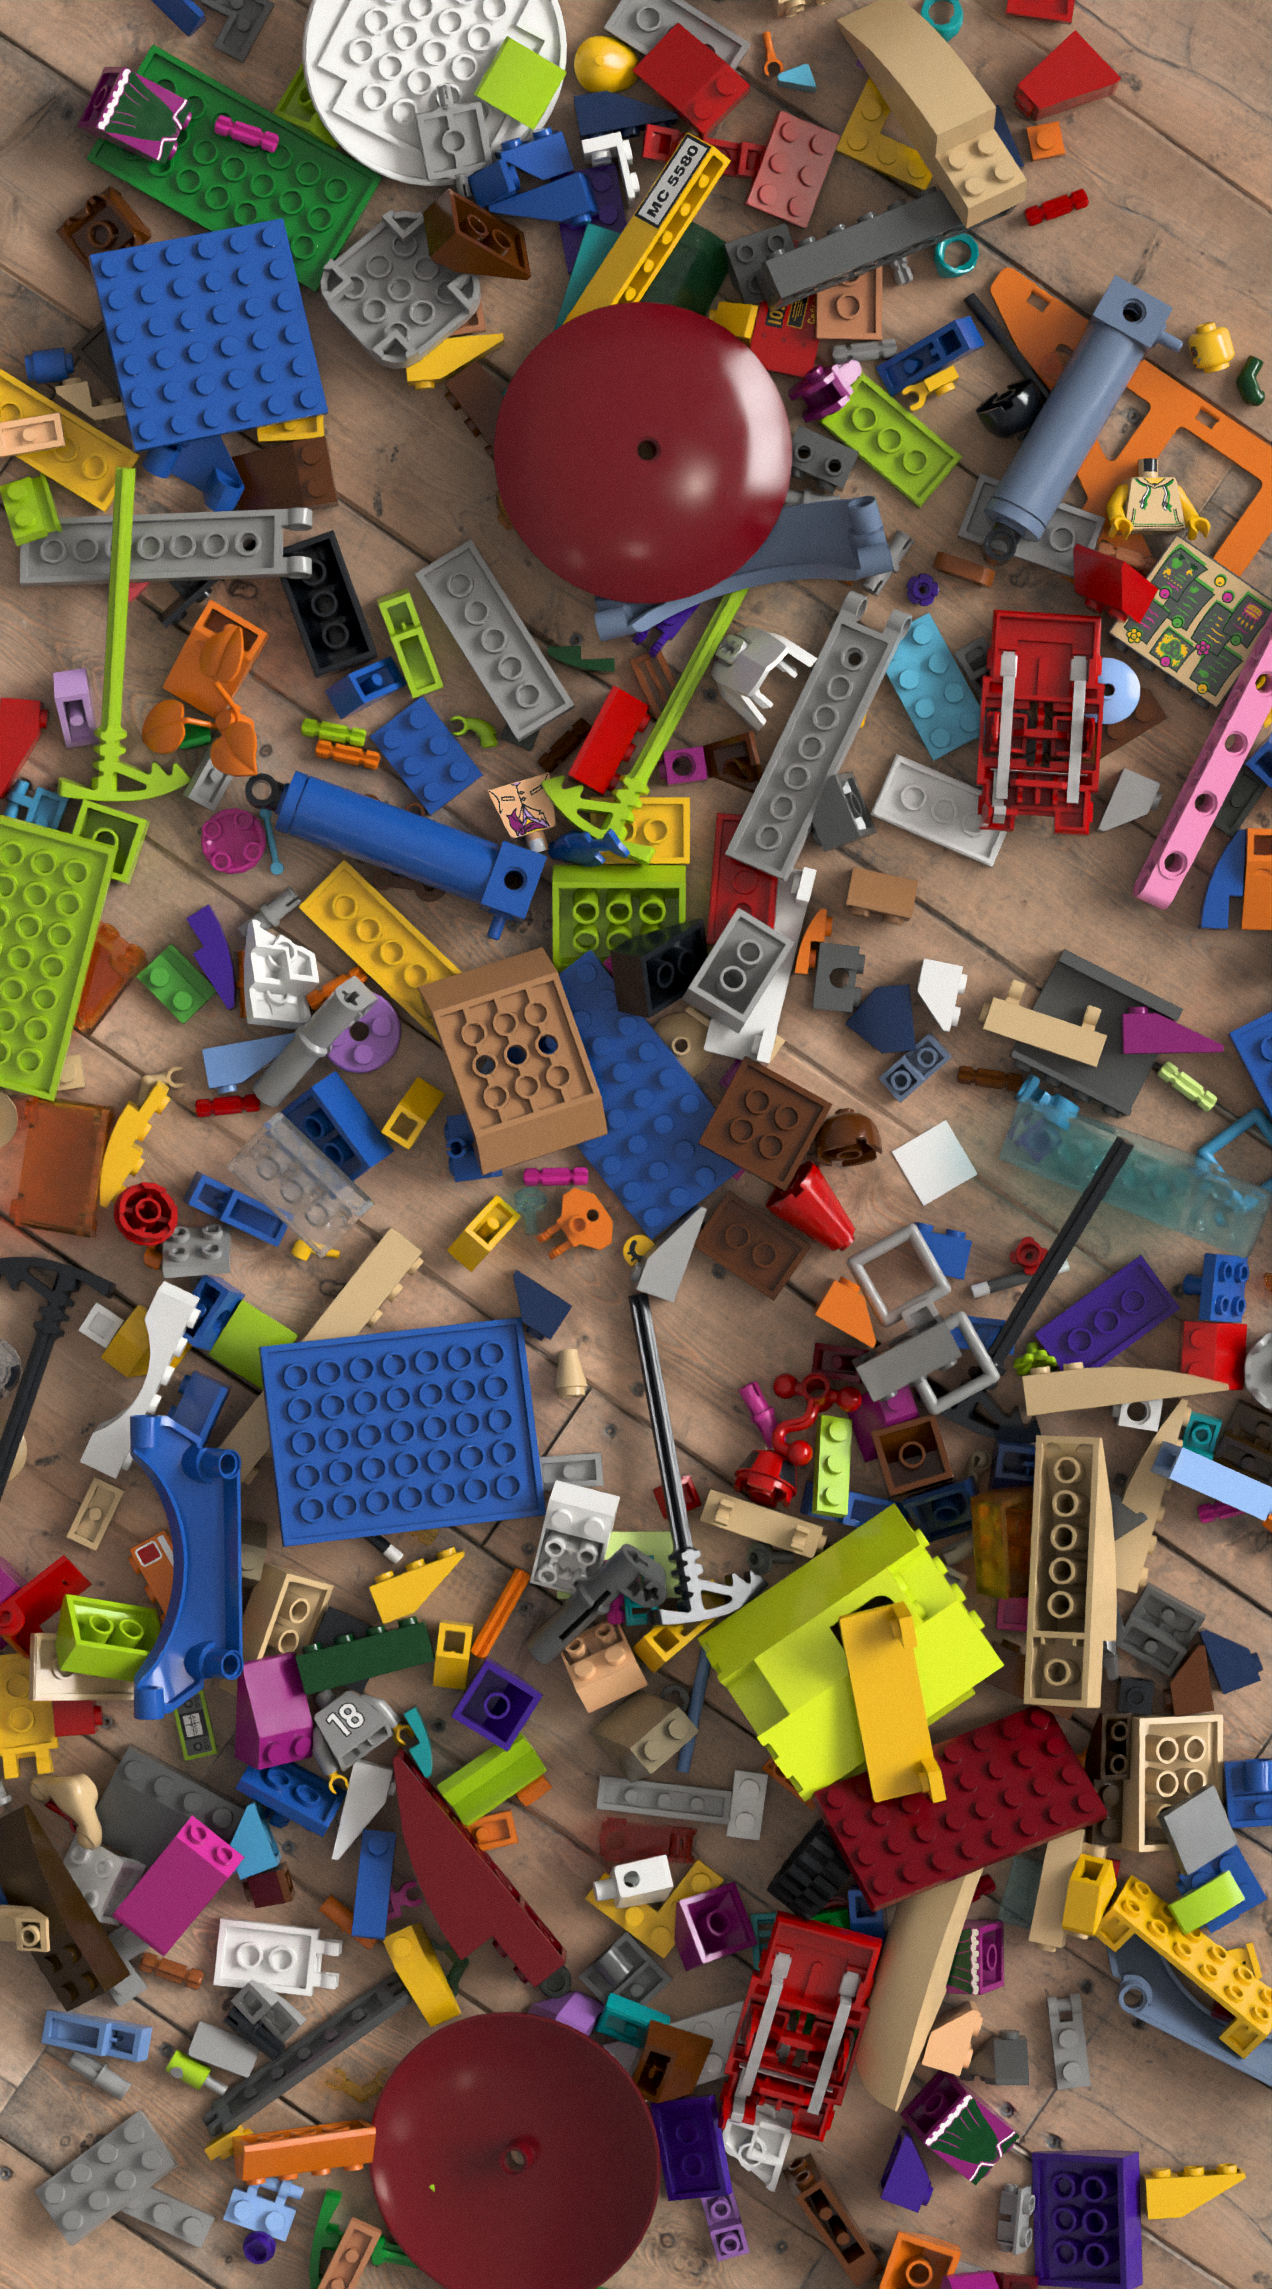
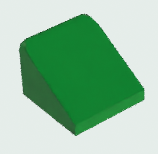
M184 724L185 736L179 746L181 750L187 751L211 744L213 737L210 728Z

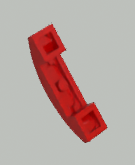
M646 124L641 158L666 165L686 133H681L678 129ZM708 137L703 140L714 146L731 160L721 176L753 179L764 145L748 142L735 143Z

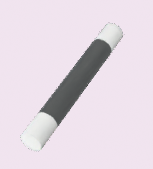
M1067 1259L1058 1274L1070 1271ZM1023 1270L972 1285V1293L974 1298L1029 1283L1033 1275H1026Z

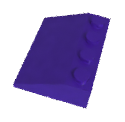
M1121 2150L1032 2152L1033 2195L1035 2196V2208L1033 2211L1035 2276H1039L1038 2285L1082 2289H1134L1143 2285L1139 2152Z

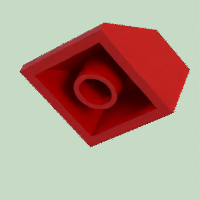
M1076 543L1073 549L1075 593L1085 600L1083 605L1098 614L1105 610L1108 612L1107 615L1121 623H1125L1128 619L1140 624L1158 588L1125 561Z
M1181 1320L1177 1372L1227 1383L1229 1390H1243L1247 1324Z

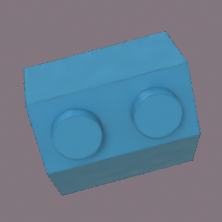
M251 1799L230 1844L232 1848L245 1857L232 1873H238L240 1880L276 1867L282 1859L268 1820L264 1817L261 1803Z

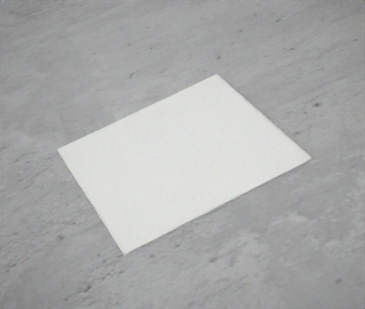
M946 1120L892 1151L923 1206L977 1175L976 1170Z

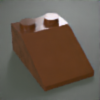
M449 188L423 212L429 256L437 265H444L458 273L528 280L531 277L523 231Z
M325 436L293 441L231 457L245 487L237 503L239 511L297 507L308 508L313 511L339 506L329 448Z

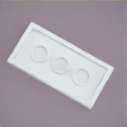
M898 754L894 758L870 816L991 868L1007 834L1005 831L979 829L981 815H977L978 796L982 795V790Z

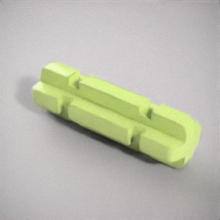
M1165 1062L1158 1071V1076L1166 1082L1170 1081L1172 1087L1192 1102L1194 1100L1197 1101L1196 1105L1204 1111H1210L1216 1104L1217 1097L1210 1091L1205 1092L1202 1085L1183 1071L1181 1073L1177 1071L1179 1068L1171 1062Z

